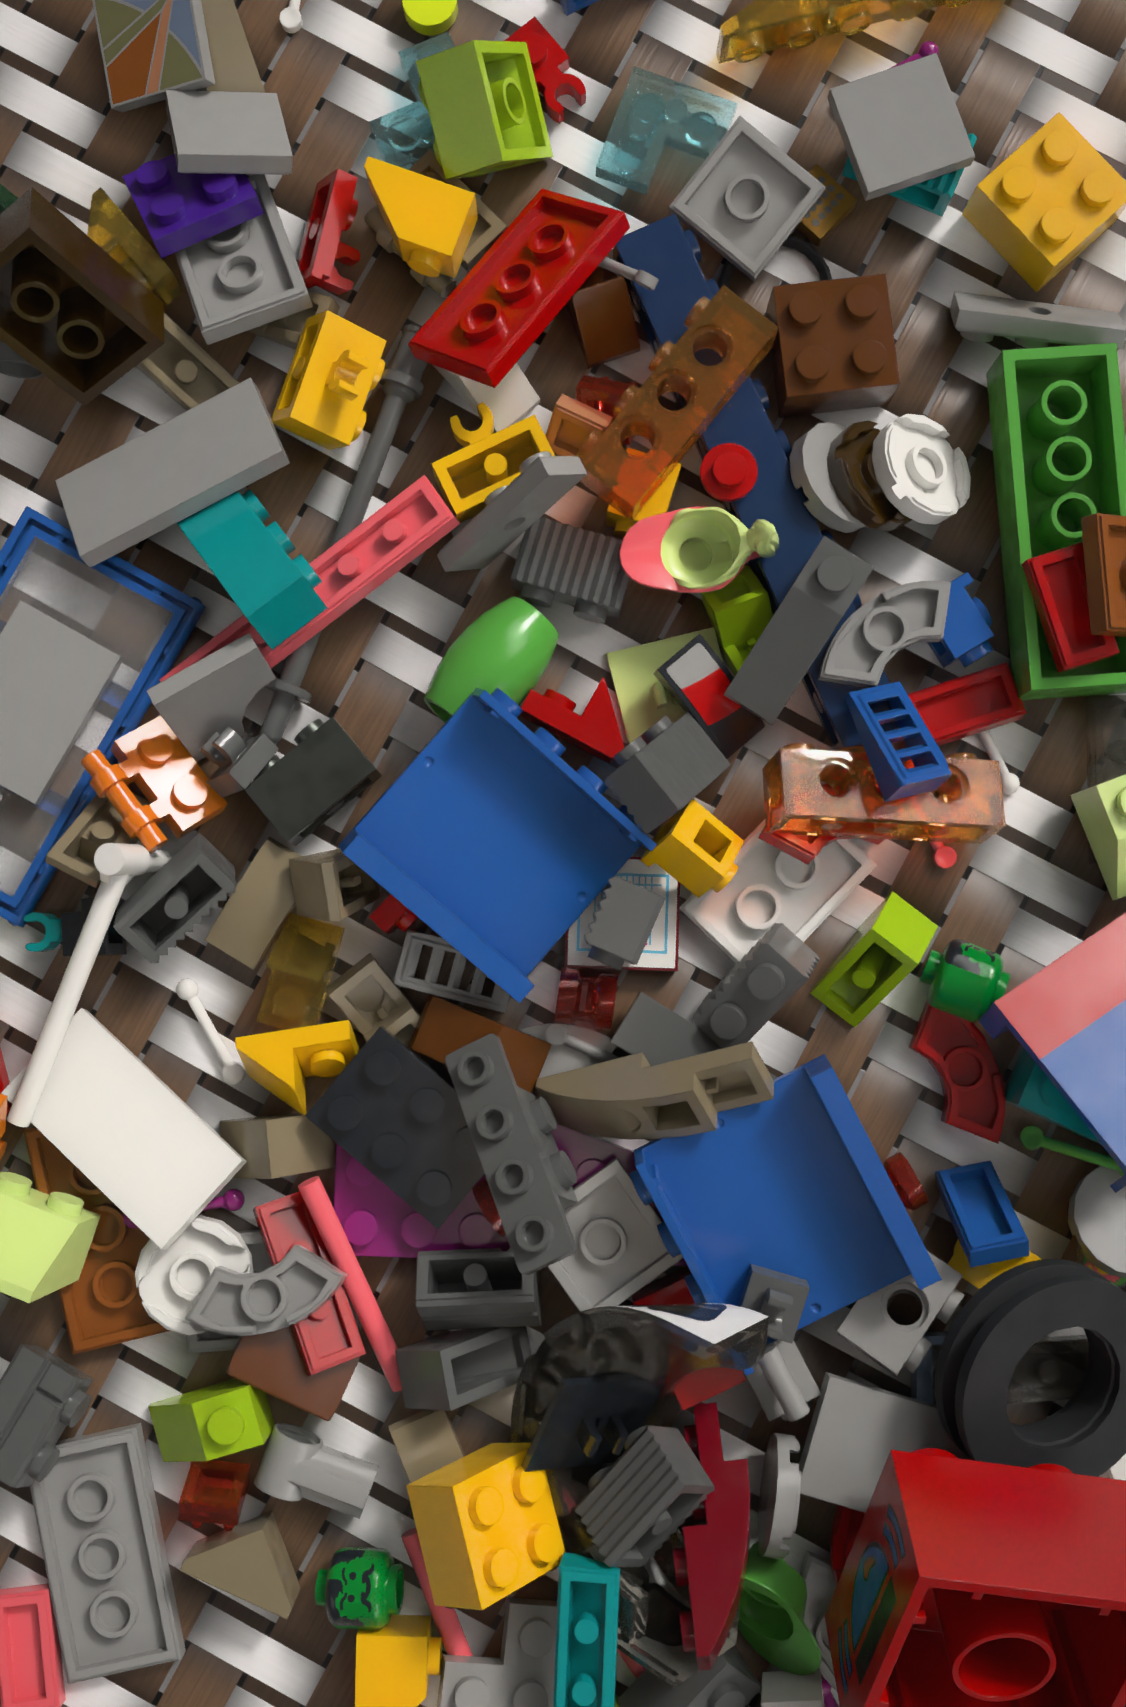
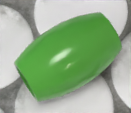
M512 596L499 603L472 622L448 648L430 681L424 697L425 703L444 723L476 688L484 689L490 695L496 688H499L520 706L530 690L536 687L549 665L559 639L557 630L542 613L521 598Z

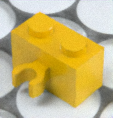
M329 310L307 318L271 418L273 424L328 450L350 446L351 442H354L359 437L364 428L366 412L363 411V407L368 393L376 387L382 377L385 362L381 359L387 341Z
M483 402L477 405V411L483 423L475 431L464 429L457 415L450 417L453 436L465 448L431 464L439 490L460 523L478 515L486 507L485 498L491 492L509 485L521 474L519 467L527 458L544 451H548L552 456H555L535 414L494 434L492 412Z

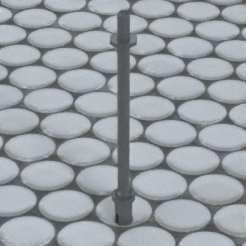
M409 324L403 327L402 336L391 366L383 371L379 383L383 386L385 398L329 548L362 523L405 406L414 401V399L421 398L424 390L421 379L427 362L416 359L408 346L410 340L419 331L420 327ZM321 631L287 657L280 679L275 678L264 686L272 690L274 695L260 734L264 733L275 745L282 739L295 701L311 702L312 695L307 690L301 688Z

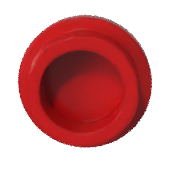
M723 443L713 447L703 458L700 467V480L706 492L713 498L725 502L737 501L748 495L753 489L758 476V467L754 456L745 447L735 443Z

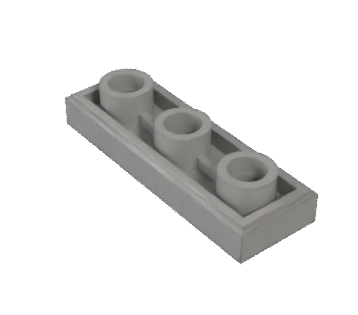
M955 291L950 307L951 317L956 330L960 331V335L965 339L976 342H990L995 335L1015 338V342L1018 345L1026 348L1048 347L1049 342L1070 346L1117 343L1118 351L1123 349L1126 338V326L1118 312Z
M544 451L534 454L523 461L519 467L521 474L509 485L491 492L485 498L486 507L478 515L461 522L460 525L452 530L453 538L437 554L444 571L485 568L587 475L580 458L574 456H552L550 452Z

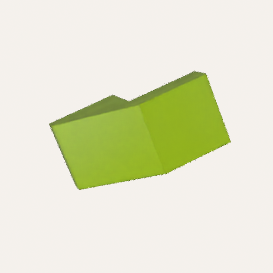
M749 565L744 566L737 577L722 589L700 593L726 662L734 676H736L773 617L768 592Z

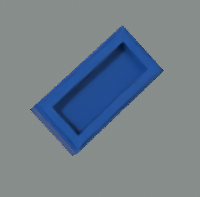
M991 1160L935 1172L937 1190L970 1267L1029 1256V1240Z

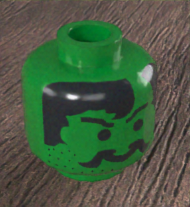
M954 939L946 945L943 953L931 950L919 981L930 985L927 1001L932 1007L966 1021L976 1022L982 1018L993 1002L1004 996L1010 979V973L1003 971V959L999 954L967 941Z
M340 1548L332 1556L329 1567L320 1568L318 1571L315 1587L317 1606H325L328 1620L335 1628L380 1630L389 1623L392 1615H399L401 1612L405 1581L402 1564H395L391 1553L384 1548Z

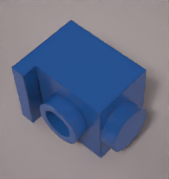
M968 572L951 581L943 639L939 642H927L943 669L957 660H960L963 667L966 668L994 650L988 641L994 636L989 628L992 625V619L982 601L977 597L971 598L967 593L966 588L974 582Z

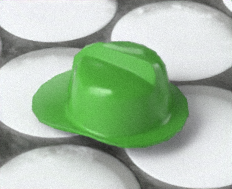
M757 1541L748 1552L745 1580L733 1621L752 1648L772 1665L788 1673L800 1676L814 1674L821 1665V1651L815 1638L804 1623L808 1596L806 1582L800 1573L787 1564L784 1559L761 1557Z

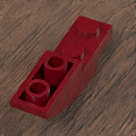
M717 1402L694 1405L695 1425L684 1426L685 1441L715 1486L714 1491L707 1494V1499L700 1502V1506L693 1510L694 1522L706 1521L707 1525L683 1527L685 1547L673 1548L677 1587L689 1586L692 1610L680 1612L684 1652L696 1651L698 1671L711 1670L726 1641L738 1608L746 1575L750 1545L751 1506L748 1459L724 1461Z

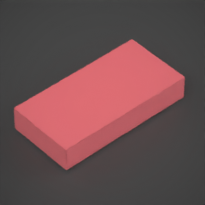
M48 1583L0 1589L1 1707H61L66 1700L61 1647Z

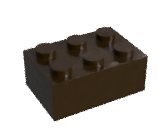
M33 187L0 214V340L79 403L86 406L164 344V302Z

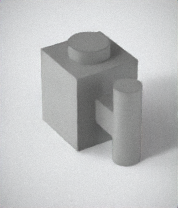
M777 1340L750 1353L754 1373L746 1377L768 1420L772 1421L781 1416L782 1420L792 1422L807 1415L813 1406L812 1399L821 1395V1392L794 1340L792 1344Z

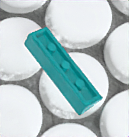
M564 1552L559 1565L553 1707H615L620 1568L609 1567L605 1563L576 1553Z

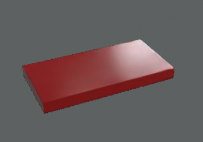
M542 188L410 340L408 346L414 357L496 388L629 230L630 225L625 212Z

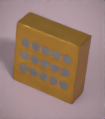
M816 164L808 173L822 183L826 189L796 228L819 247L855 208L857 199Z

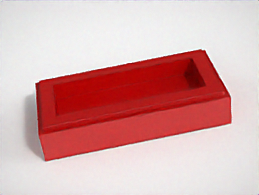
M1082 542L1027 559L1022 563L1058 673L1112 657L1119 653L1114 636L1091 635Z
M1007 662L908 694L938 746L1023 719L1027 713L1021 698H1018V690Z

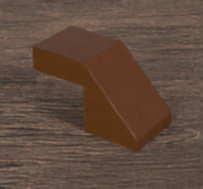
M429 994L408 1047L446 1064L445 1057L448 1054L488 1034H494L502 1042L517 1086L532 1093L552 1044L498 1023L476 1011Z

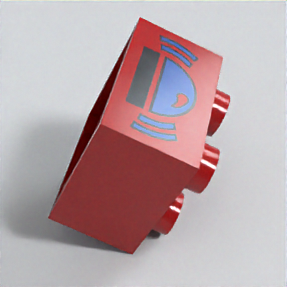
M923 1448L912 1452L890 1450L825 1614L839 1706L1125 1707L1126 1481L1074 1474L1068 1468L1057 1464H1038L1030 1467H1020L959 1459L952 1453L938 1448Z

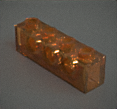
M725 285L721 287L712 300L703 296L695 304L684 322V326L688 328L676 344L668 340L661 346L648 367L652 374L640 389L632 384L623 393L612 412L617 416L604 433L599 429H595L577 453V457L580 458L587 472V475L580 482L631 522L773 346L779 327ZM704 348L713 349L720 354L723 361L715 366H706L696 360L694 353ZM666 392H676L681 394L688 404L681 410L671 411L660 405L658 397ZM638 435L646 438L651 443L652 449L644 455L636 456L626 452L621 443L630 436Z
M809 743L788 744L780 748L762 768L766 833L982 844L1006 826L999 761L979 760L972 753L947 755L945 759L952 776L936 790L941 795L943 802L935 798L931 791L885 802L883 796L876 789L875 784L878 783L864 747L849 746L837 751L816 750L815 746ZM912 760L902 762L906 769L914 768ZM820 781L831 785L836 793V797L825 792Z

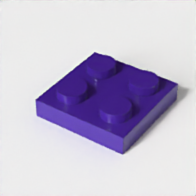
M175 154L159 161L154 160L144 163L137 170L122 176L161 258L264 214L258 196L246 174L180 173L177 170Z

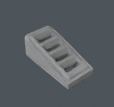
M410 929L407 930L394 978V985L506 1013L510 997L496 983L492 997L481 995L486 974L477 967L470 992L459 989L467 958L441 937ZM423 945L433 947L425 980L415 977ZM445 951L456 953L447 985L437 983Z

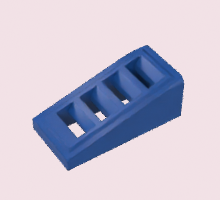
M900 681L849 692L845 696L885 802L937 790L952 776L943 753ZM889 700L892 710L873 713L869 706L872 703ZM897 721L899 729L884 732L880 725ZM904 740L907 748L895 751L891 743ZM912 760L914 768L906 769L902 762Z

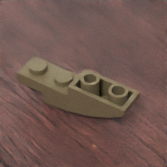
M752 1041L655 1066H650L645 1055L641 1052L538 1078L536 1083L537 1090L548 1102L560 1125L595 1136L628 1140L663 1139L717 1130L718 1112L774 1099V1080Z

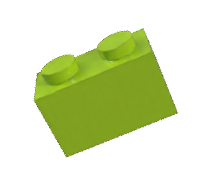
M472 40L416 61L420 77L418 84L419 94L429 112L435 136L433 142L434 153L438 163L443 168L445 179L475 177L553 157L526 42Z

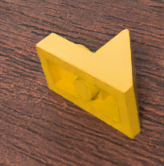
M350 1020L235 1038L237 1052L248 1076L302 1115H306L305 1077L337 1076L341 1074L360 1051Z

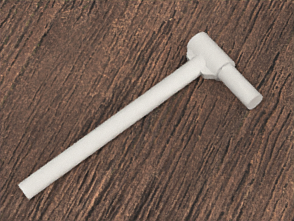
M105 843L96 850L94 864L100 873L101 883L8 1113L7 1121L19 1127H29L125 885L134 876L142 875L145 872H157L171 859L167 851L157 850L149 854L148 850L142 845Z

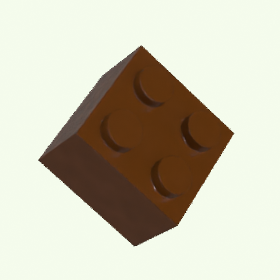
M886 273L773 286L766 309L768 334L771 339L770 350L779 418L888 406L900 385Z

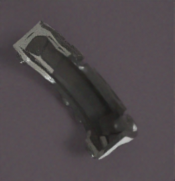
M718 1303L606 1306L591 1308L571 1315L556 1323L543 1334L545 1339L537 1352L527 1357L523 1364L513 1397L511 1443H532L561 1379L631 1373L653 1381L666 1374L668 1378L644 1426H661L664 1409L670 1395L676 1386L690 1373L714 1367L745 1370L757 1365L761 1361L766 1350L769 1316L748 1308ZM615 1462L545 1470L566 1553H576L604 1563V1556L597 1552L598 1546L592 1542L593 1536L586 1532L587 1526L580 1521L581 1516L575 1512V1507L590 1491L587 1486L590 1478L599 1470L612 1466ZM681 1525L677 1527V1532L670 1535L669 1540L662 1543V1548L655 1551V1556L648 1559L647 1564L642 1567H617L620 1568L617 1649L674 1688L698 1672L696 1651L684 1652L680 1612L692 1610L689 1586L677 1587L673 1548L685 1547ZM559 1566L552 1569L551 1572L558 1569ZM737 1608L728 1636L718 1657L736 1645L739 1608Z

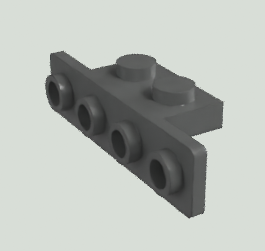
M488 1034L448 1054L445 1057V1062L519 1272L530 1275L575 1254L577 1246L563 1210L578 1203L572 1187L573 1184L577 1183V1176L567 1154L562 1150H558L552 1131L557 1129V1123L548 1102L543 1097L539 1098L517 1086L502 1042L494 1034Z

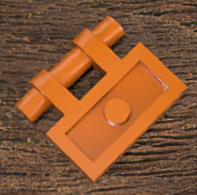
M161 715L114 741L111 752L120 764L111 765L99 749L90 752L81 760L82 766L92 777L89 783L99 798L107 797L123 818V821L120 823L121 827L130 839L138 838L149 854L159 850L168 842L166 836L159 829V824L165 822L177 839L222 813L228 804L224 798L206 783L209 778ZM135 782L151 804L142 806L127 785Z

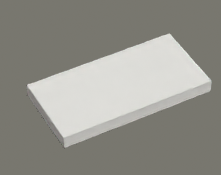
M81 1008L72 1017L31 1123L160 1249L167 1250L247 1161L88 1010ZM27 1066L1 1092V1094L8 1096L7 1100L11 1103L14 1101Z

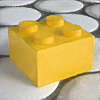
M1058 112L976 186L962 215L1037 293L1117 221L1126 208V181L1074 126Z
M491 1443L406 1485L435 1606L484 1610L560 1565L565 1548L546 1471L525 1472L522 1467L531 1443Z

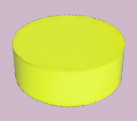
M402 0L406 21L413 30L423 35L434 36L442 34L454 24L457 18V0Z

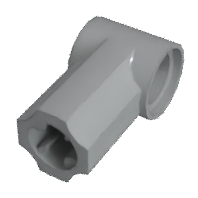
M277 1423L273 1427L255 1475L254 1484L258 1489L275 1498L287 1501H300L302 1498L360 1519L379 1466L323 1445V1440L318 1435L303 1427L288 1423Z

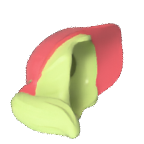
M707 506L688 507L653 515L636 522L623 537L619 558L626 575L638 584L678 593H703L720 590L737 577L748 561L760 557L770 558L775 556V551L779 549V537L774 525L764 519H756L751 528L748 529L739 519L722 508Z

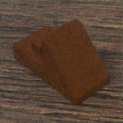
M597 266L566 303L588 369L637 353L641 348L625 278L623 276L617 277V274Z

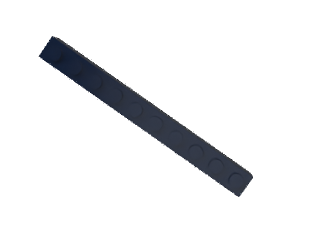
M672 214L624 235L613 247L612 260L638 271L643 270L659 280L654 291H651L625 278L631 305L702 461L709 450L723 443H735L745 447L756 460L758 476L751 492L740 500L732 502L721 501L724 510L739 519L748 529L751 528L756 519H764L772 523L777 531L779 549L775 551V556L770 558L760 557L748 561L751 569L768 592L772 615H774L822 538L826 536L832 541L834 539L827 529L820 531L814 516L811 515L804 505L809 499L805 495L803 488L800 487L796 490L793 484L789 464L792 449L788 438L781 428L775 431L766 413V411L770 410L766 390L758 378L751 380L743 363V361L747 360L745 345L735 328L728 330L720 313L724 311L721 292L713 279L705 280L698 263L702 261V255L694 233L690 229L683 231L676 214ZM859 594L856 595L802 679L837 758L863 747L845 696L849 692L867 688L818 680V675L825 652L833 637L843 623L862 606ZM884 669L878 686L890 684ZM889 700L869 704L873 713L892 710ZM897 721L880 724L884 732L899 729Z

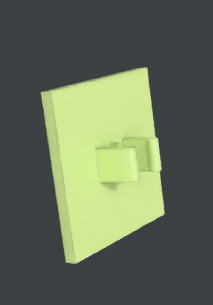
M714 627L606 653L628 744L665 715L668 716L672 723H675L686 714L684 709L653 673L699 634L723 662Z

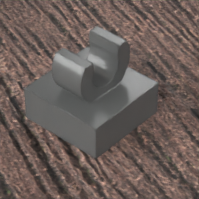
M226 727L220 735L215 732L200 748L202 753L211 762L219 766L206 783L222 798L244 790L279 748L264 733L243 741L230 727Z
M750 1264L737 1306L754 1310L769 1317L743 1330L792 1344L810 1290L808 1281Z

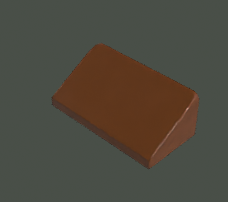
M288 1326L273 1332L240 1336L231 1353L226 1373L325 1421H330L337 1410L360 1356L308 1376L292 1326Z

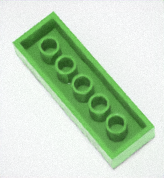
M1117 343L1002 350L986 373L1011 672L1018 690V698H1021V700L1126 693V637L1114 636L1119 649L1118 654L1058 673L1022 567V563L1027 559L1077 543H1083L1081 518L1095 513L1126 516V443Z

